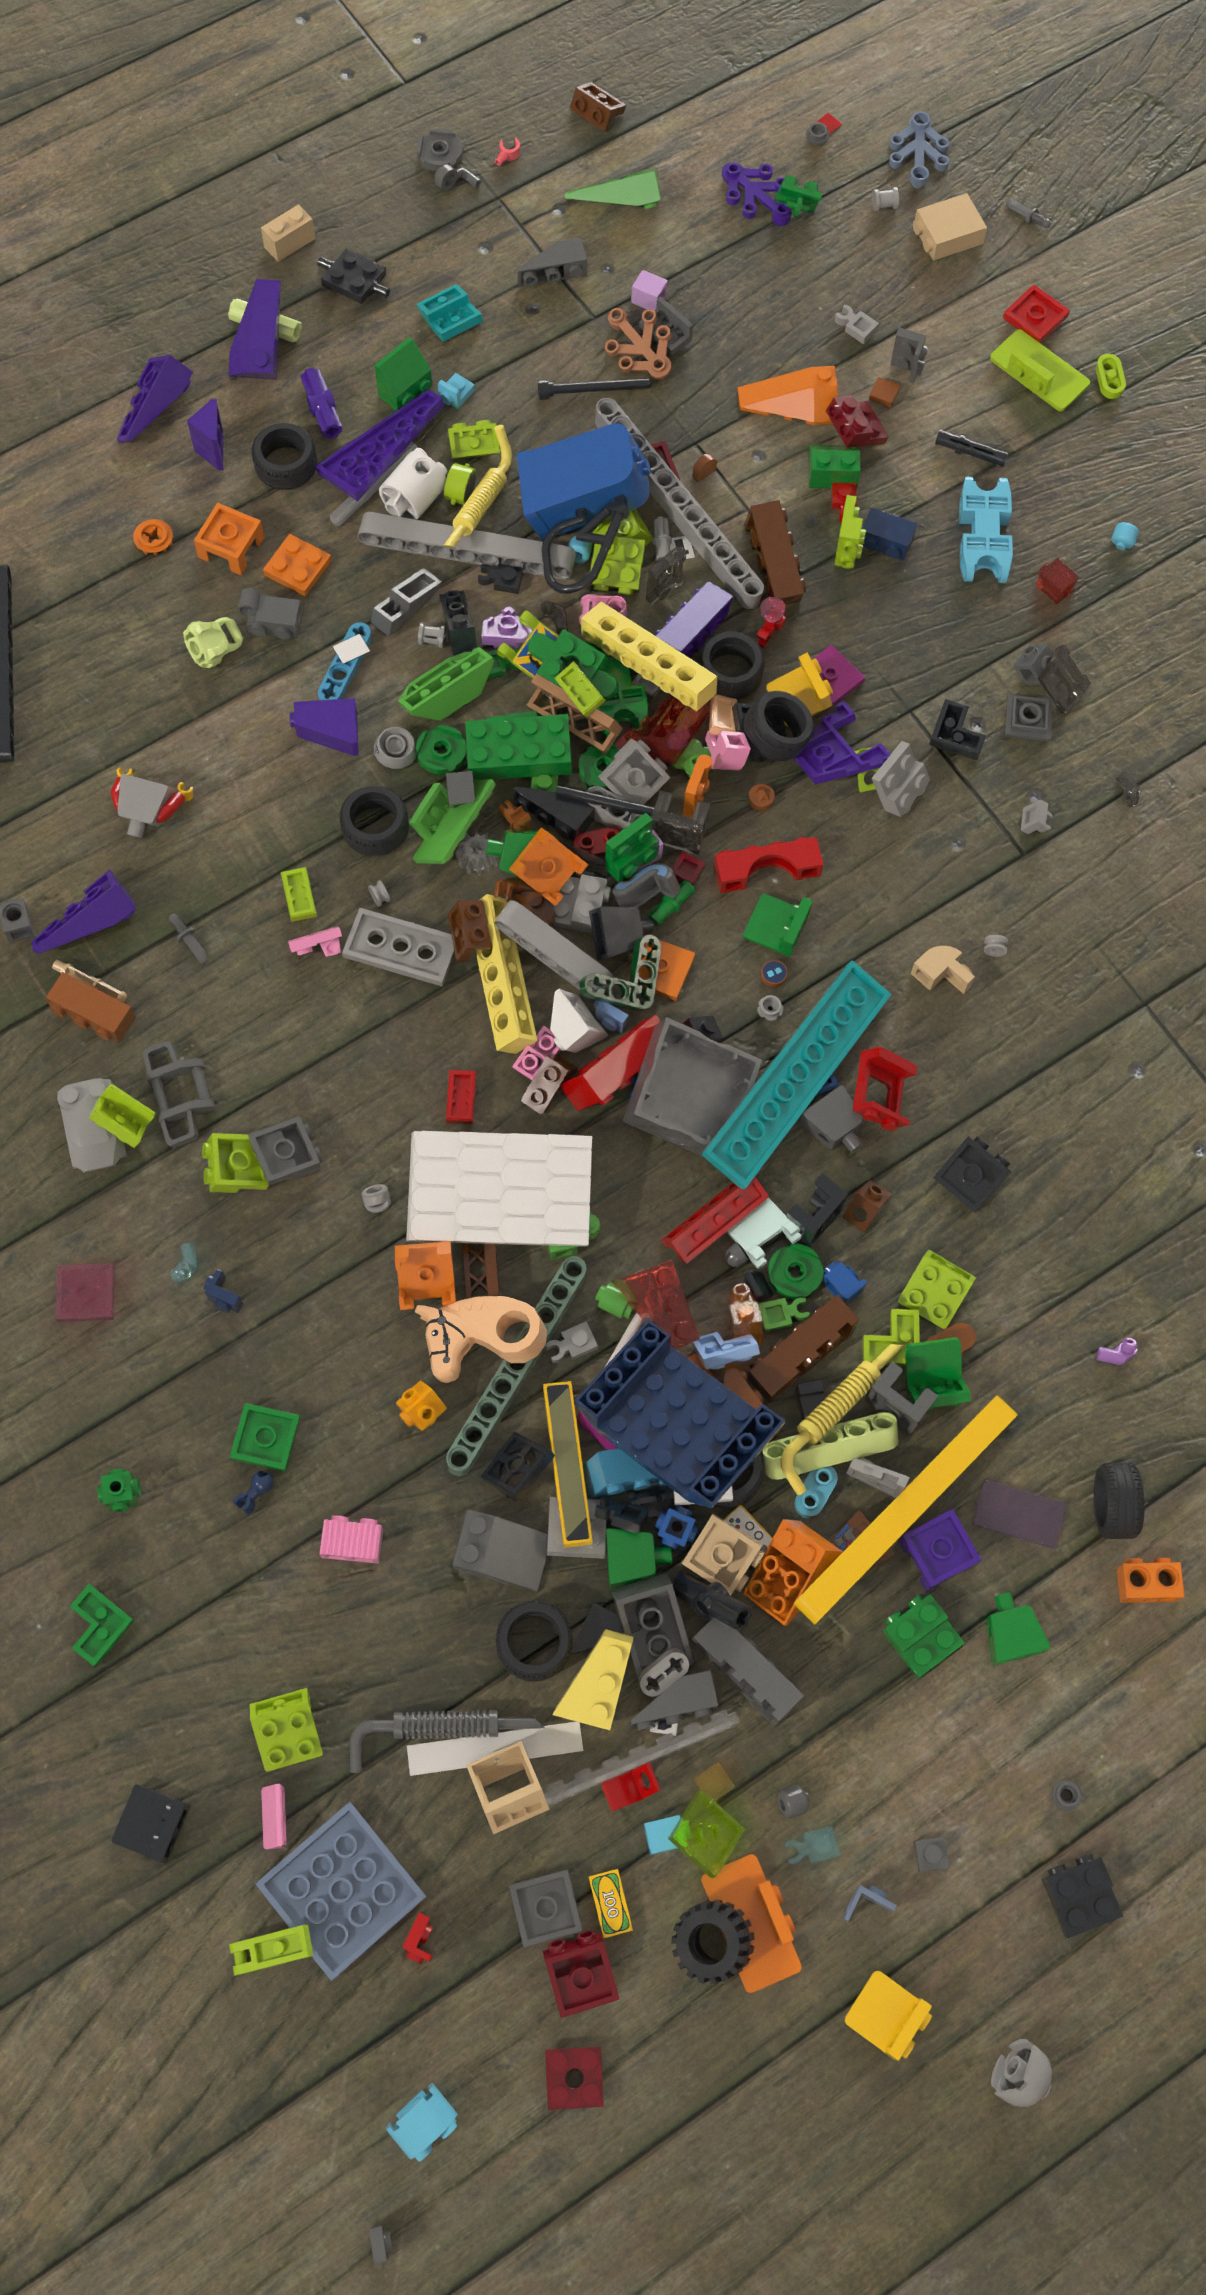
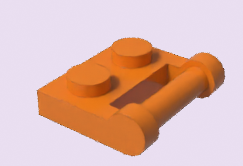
M708 755L698 757L691 774L684 798L683 817L693 819L695 811L700 812L704 801L703 794L709 790L708 771L712 767V759Z

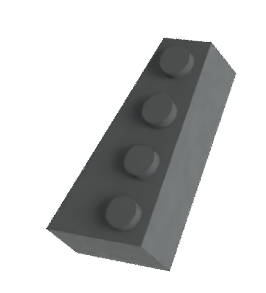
M713 1617L693 1637L692 1642L773 1727L804 1697L799 1689L779 1672L778 1667L758 1651L759 1648L749 1637L746 1636L744 1638L736 1629Z

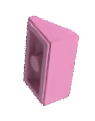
M281 1784L263 1787L261 1791L264 1849L286 1848L285 1787Z

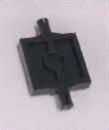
M345 249L335 261H330L323 256H320L317 265L327 270L321 277L322 286L360 304L373 293L379 294L384 298L389 297L390 288L380 285L381 280L386 276V267L348 249Z

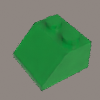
M411 337L407 338L375 364L378 396L395 411L432 386L431 368Z
M808 445L809 488H831L832 483H856L857 488L860 476V450L858 447Z

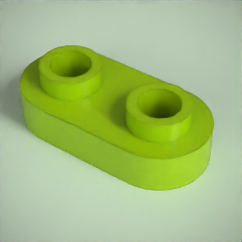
M1104 354L1099 357L1096 365L1100 391L1109 399H1117L1122 396L1126 387L1122 364L1117 356Z

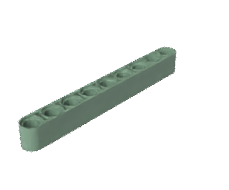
M569 1257L562 1263L535 1308L539 1316L548 1313L554 1318L550 1323H544L547 1329L546 1343L550 1341L586 1280V1264L579 1257ZM570 1268H578L581 1270V1274L577 1277H572L567 1274V1271ZM562 1290L568 1296L563 1300H557L553 1297V1294L556 1291ZM527 1322L514 1343L525 1338L529 1332L530 1323ZM545 1346L539 1355L527 1361L525 1367L521 1370H513L510 1367L511 1363L503 1360L447 1453V1466L453 1475L458 1477L465 1476L472 1470L545 1349ZM500 1384H508L511 1390L507 1394H499L496 1391V1387ZM487 1407L494 1408L497 1411L496 1415L492 1418H484L481 1413ZM472 1431H477L482 1434V1438L478 1442L472 1443L467 1440V1435ZM462 1455L468 1460L464 1466L456 1467L452 1464L454 1457Z

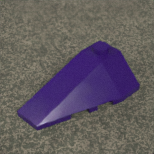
M256 279L230 349L229 377L277 380L280 280Z
M171 355L150 358L137 383L140 391L136 396L132 397L130 402L133 410L125 416L117 441L120 443L131 442L176 398L189 388L191 384L190 377L193 372Z
M110 869L83 891L86 896L80 902H72L66 908L67 911L64 913L62 920L56 919L52 921L31 942L33 951L36 954L115 925L120 920L125 921L133 915L134 909L137 907Z

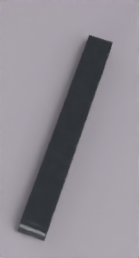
M0 565V763L14 762L12 579L9 566Z

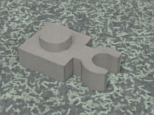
M844 305L842 313L845 316L838 312L835 314V322L841 326L846 325L845 332L862 344L878 330V322L861 311L855 315L852 308L848 305Z
M587 1321L561 1332L562 1341L551 1340L545 1345L546 1350L551 1348L559 1350L558 1355L551 1357L552 1363L562 1361L565 1354L570 1353L573 1360L598 1349Z

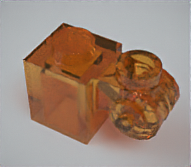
M737 1284L730 1290L727 1299V1305L730 1306L732 1338L751 1334L758 1345H762V1318L758 1302H755V1298L746 1284Z

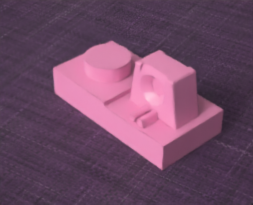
M336 926L289 940L288 944L291 952L297 951V955L312 952V946L319 943L325 956L328 957L341 953L339 937L342 934L340 928Z

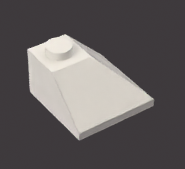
M562 989L555 991L550 1030L555 1035L554 1042L562 1051L566 1050L576 1053L608 1036L579 995Z

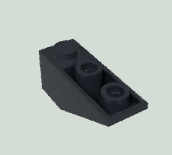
M451 590L445 594H439L453 656L463 652H472L473 649L477 648L474 623L464 590Z
M523 787L514 788V802L518 807L522 806L524 811L528 810L534 814L542 824H549L555 828L558 834L565 839L570 838L575 841V838L579 834L584 833L594 821V808L586 802L555 795L556 792Z

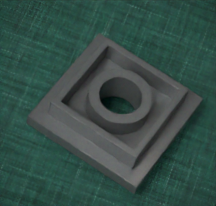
M1008 694L1004 736L1050 741L1053 699ZM1024 713H1032L1035 719L1026 718Z

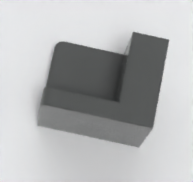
M472 771L446 773L449 808H454V805L474 803L475 794Z

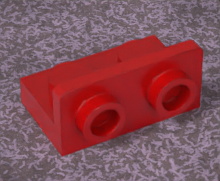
M418 1913L402 1948L407 1950L405 1957L422 1965L424 1959L430 1962L433 1955L417 1946L419 1942L426 1943L433 1926L428 1924L431 1918Z

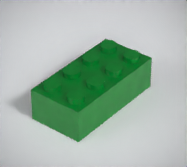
M568 714L465 721L468 772L472 771L473 780L572 774Z

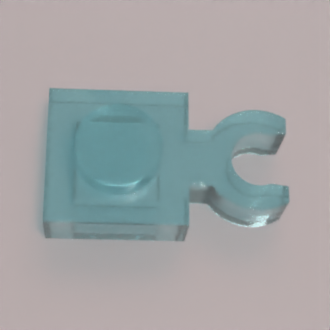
M832 1826L803 1833V1843L790 1840L783 1844L784 1848L792 1846L798 1852L796 1858L788 1860V1864H797L807 1855L810 1864L840 1856Z

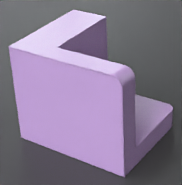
M642 270L632 286L631 302L642 308L655 310L657 299L662 297L665 300L667 297L668 280Z

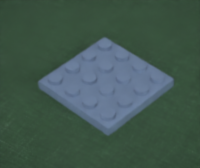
M351 1802L346 1804L256 1883V1886L289 1928L308 1924L314 1955L312 1957L331 1981L336 1979L427 1897Z

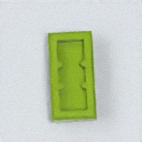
M574 661L554 678L585 717L589 716L606 701Z
M303 867L281 872L291 922L317 917L307 868Z

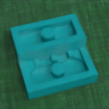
M457 284L416 304L427 324L442 342L483 322L482 314L470 303L468 294Z

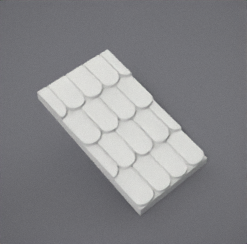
M439 1131L412 1132L406 1241L588 1246L592 1136Z

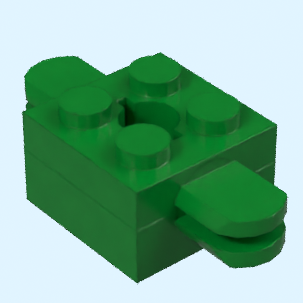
M564 629L556 641L542 633H537L530 638L528 643L529 652L533 657L543 662L537 671L538 675L562 688L554 678L574 661L605 700H609L617 694V680L605 672L611 661L599 650Z

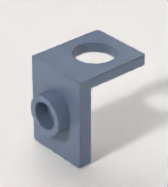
M859 1885L856 1887L841 1920L844 1922L849 1921L860 1896L890 1912L895 1911L897 1905L885 1899L887 1894L872 1885L869 1890Z

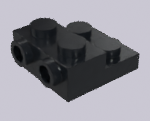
M968 1136L933 1178L976 1213L1012 1171L1008 1169L1010 1163L1001 1155L997 1154L993 1157L986 1151L990 1146L978 1136L974 1140Z
M1092 1853L1075 1859L1077 1865L1066 1869L1065 1865L1062 1864L1047 1870L1049 1876L1042 1879L1065 1938L1073 1937L1123 1917L1111 1888L1113 1883L1102 1857L1093 1858Z

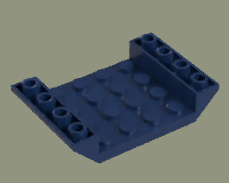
M648 1319L577 1397L575 1404L599 1434L688 1502L713 1508L785 1424V1420L764 1404H761L756 1410L670 1346L671 1336Z

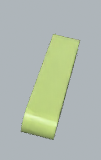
M881 1412L834 1425L815 1445L807 1442L797 1452L793 1460L795 1471L797 1474H802L853 1460V1458L858 1459L895 1448L899 1443L897 1419L891 1413ZM798 1435L769 1442L763 1448L765 1472L769 1478L776 1480L786 1478L781 1469V1457L787 1445Z

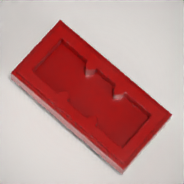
M449 1070L446 1123L473 1124L476 1071Z

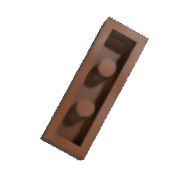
M62 972L45 997L50 1005V1010L55 1015L62 1018L67 1016L73 1019L72 1021L80 1028L87 1029L89 1027L95 1030V1033L106 1041L112 1039L119 1043L135 1019L131 1006Z

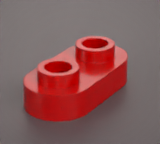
M607 827L581 833L575 838L574 846L592 852L593 855L605 857L606 842L609 841L608 837L617 835L621 830L616 827ZM590 842L591 845L584 846L583 843Z

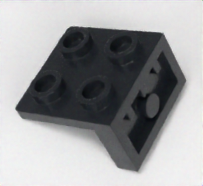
M135 1785L111 1841L114 1844L167 1864L191 1805L143 1786Z

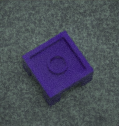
M953 1509L905 1533L898 1540L904 1553L910 1552L922 1574L920 1582L926 1592L936 1588L943 1581L960 1572L972 1569L982 1561Z

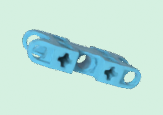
M965 476L959 502V524H971L972 534L963 533L960 543V569L964 582H972L974 573L982 568L991 570L995 574V578H998V583L1007 582L1013 556L1012 536L1000 535V525L1008 526L1012 513L1011 490L1007 478H999L995 489L985 491L977 486L976 481H973V477Z

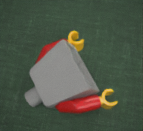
M122 768L117 769L118 777L110 791L114 808L118 811V816L130 820L127 835L142 838L146 824L159 827L185 801L193 798V787H190L188 791H183L185 788L183 782L178 784V792H175V789L168 785L134 777L132 769H129V772L124 774Z

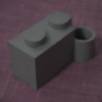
M251 588L241 590L237 610L240 614L248 616V633L256 636H275L280 639H298L303 615L300 600L264 596Z

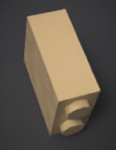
M967 193L917 209L915 221H913L914 232L921 238L924 250L929 252L933 261L982 245L987 231V226Z

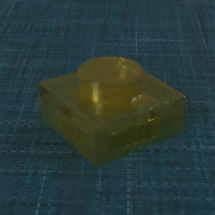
M719 1762L694 1778L695 1783L710 1805L735 1788V1785Z

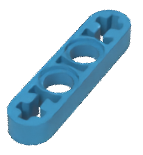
M361 622L351 625L343 641L362 632L364 636L361 637L367 647H369L372 640L369 626ZM336 653L318 689L319 700L343 699L365 654L343 664ZM338 671H343L347 674L342 680L333 678V675ZM332 686H333V687H334V689H333L334 697H333V696H330L329 699H326V698H325V695H327V696L330 695V693H331V691H332Z

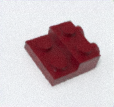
M853 396L834 397L826 409L827 415L847 448L885 444L889 438L868 401L857 402Z
M593 1930L584 1931L577 1936L578 1940L569 1943L562 1939L555 1940L548 1944L547 1950H543L561 2018L620 2000L601 1933L595 1934Z

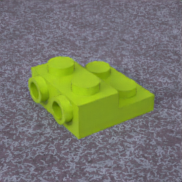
M850 495L846 496L834 564L848 569L854 568L855 559L861 558L866 533L865 529H861L863 519L858 518L860 507H855L857 496Z
M616 536L598 577L591 584L594 586V590L608 592L609 588L619 589L618 593L633 595V591H639L645 540ZM595 544L591 570L598 556L601 545Z
M212 1133L207 1143H203L202 1157L203 1159H208V1168L204 1170V1184H209L210 1192L237 1193L239 1189L266 1190L269 1185L247 1134Z

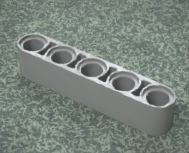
M510 900L494 922L501 932L577 989H579L580 980L591 973H600L613 977L605 967L516 901ZM593 981L589 982V986L592 987V991L599 988L604 989V986H595L593 984Z

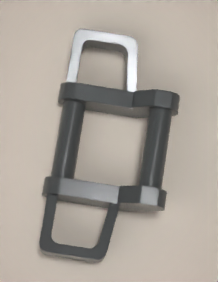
M169 1041L145 1049L143 1051V1058L147 1071L146 1076L148 1083L152 1084L159 1111L157 1118L159 1124H161L167 1145L177 1148L197 1140L199 1134L195 1114H206L216 1109L214 1100L210 1099L205 1081L203 1060L199 1058L180 1060L175 1046ZM168 1050L173 1062L154 1069L152 1057L155 1054ZM183 1073H192L199 1100L188 1101L169 1109L162 1081ZM187 1117L189 1133L173 1139L169 1124Z

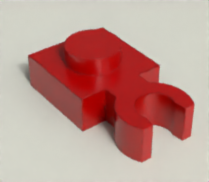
M777 601L765 619L764 626L761 627L757 634L758 639L756 642L761 647L765 648L770 637H773L777 629L782 630L787 620V617L784 616L786 605Z

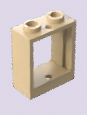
M522 1741L466 1765L493 1834L550 1810ZM523 1769L525 1770L530 1785L494 1801H488L483 1787Z

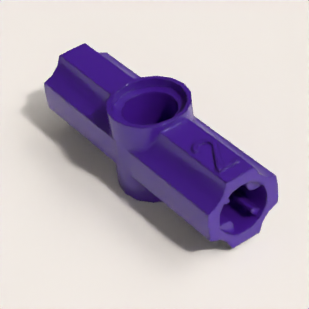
M314 368L306 369L300 376L307 394L311 415L316 418L323 437L329 439L336 438L343 430L336 413L332 392L330 389L327 390L320 370Z

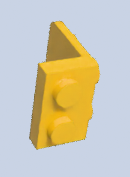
M807 652L799 656L801 667L768 683L767 691H783L794 695L805 704L811 716L832 706L830 695L833 694V691L827 679L822 681L819 675L822 670L816 658L811 660Z
M875 1971L845 2016V2023L892 2059L899 2061L901 2056L906 2059L915 2045L912 2038L917 2030L923 2031L932 2017L928 2012L932 2006L923 1999L913 1996L882 1972Z

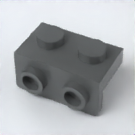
M660 297L657 299L656 309L654 310L657 315V322L654 325L652 340L658 344L657 328L661 325L668 326L671 332V339L668 341L667 353L672 357L692 341L693 325L687 317H683L676 311L671 303H667ZM653 315L647 316L646 320L652 319ZM643 319L639 321V329L642 331L644 329ZM662 332L660 336H665L667 332Z

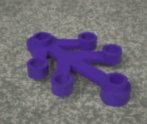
M735 162L727 163L723 166L722 177L725 183L728 184L726 202L729 205H737L740 202V192L737 190V185L739 184L745 189L743 217L752 219L756 216L755 197L773 212L772 221L776 225L785 226L790 222L791 209L785 207V203L778 204L765 193L778 192L785 177H779L775 182H757L748 179H771L773 167L770 164H762L759 169L743 168L742 165Z

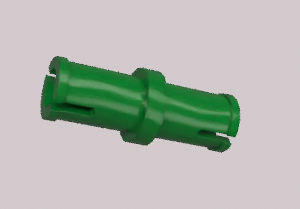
M684 880L679 885V894L674 899L665 895L662 898L663 901L647 914L655 926L659 927L673 912L677 913L681 909L680 906L692 894L696 893L691 883Z

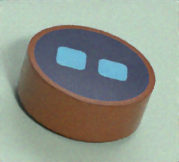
M770 960L763 965L761 980L766 986L777 988L785 983L787 968L782 962Z

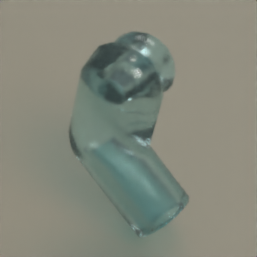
M185 1243L180 1246L182 1261L170 1273L172 1280L177 1283L188 1280L198 1268L193 1243Z

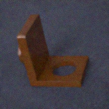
M869 1179L856 1193L843 1218L865 1232L877 1212L890 1199L892 1194ZM854 1208H863L867 1213V1219L863 1221L858 1220L853 1214Z

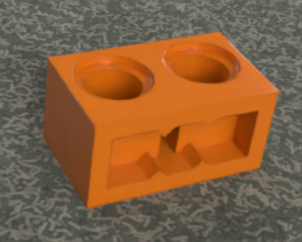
M1132 1558L1126 1559L1125 1563L1117 1568L1120 1603L1178 1602L1184 1598L1181 1562L1172 1563L1171 1558L1154 1559V1563H1143V1559ZM1131 1573L1137 1574L1141 1578V1587L1134 1586L1131 1583ZM1159 1573H1164L1169 1577V1586H1164L1160 1583Z

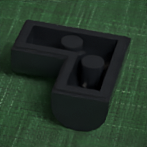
M945 699L929 744L942 750L978 760L986 735L962 727L969 706Z

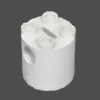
M416 448L410 452L379 488V495L388 513L392 516L418 520L444 490L447 469L440 462H434L421 448Z

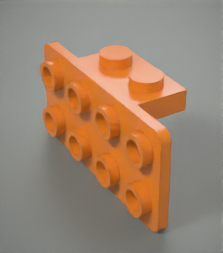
M747 1855L702 1876L701 1882L710 1901L722 1900V1903L730 1902L734 1904L733 1909H741L745 1913L742 1916L744 1921L749 1919L752 1925L748 1929L749 1933L754 1932L755 1939L751 1941L754 1951L748 1957L751 1959L748 1965L743 1967V1970L739 1973L743 1986L748 1993L756 1992L801 1971L802 1966L792 1943L794 1940L792 1933L796 1932L789 1914L784 1916L779 1905L784 1902L777 1885L772 1886L770 1880H766L755 1855ZM722 1931V1934H723L724 1939H725L726 1944H727L726 1936H725L724 1932Z

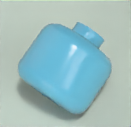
M1126 522L1118 523L1111 540L1116 545V548L1120 550L1130 549L1136 543L1139 530L1133 524Z
M576 536L572 537L568 547H571L576 552L575 563L582 564L587 562L591 556L592 543L578 541Z

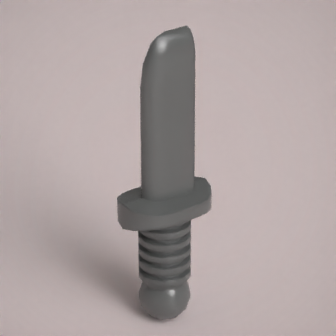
M1011 199L1006 202V206L1009 209L1026 217V223L1034 222L1044 228L1051 226V220L1038 214V209L1034 208L1031 210Z
M171 914L169 921L179 934L176 939L179 942L183 940L202 965L207 961V955L192 935L195 930L193 927L187 928L177 914Z

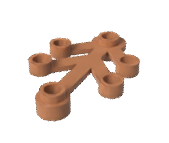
M622 308L612 309L608 315L611 327L615 330H622L634 345L618 344L616 340L611 339L605 344L607 354L611 357L617 355H642L647 361H633L631 357L623 356L619 360L621 371L624 373L644 371L649 372L656 379L666 378L672 367L669 358L666 357L668 341L671 339L669 327L661 325L657 328L656 335L659 343L657 353L655 354L651 349L654 325L657 322L655 311L653 309H646L642 313L644 329L641 338L628 323V316L625 310ZM621 315L618 319H614L615 316ZM653 315L652 319L646 320L647 316ZM662 332H667L665 336H660ZM611 346H616L614 350H609ZM630 362L629 366L623 367L624 363ZM658 364H663L662 367L655 368Z

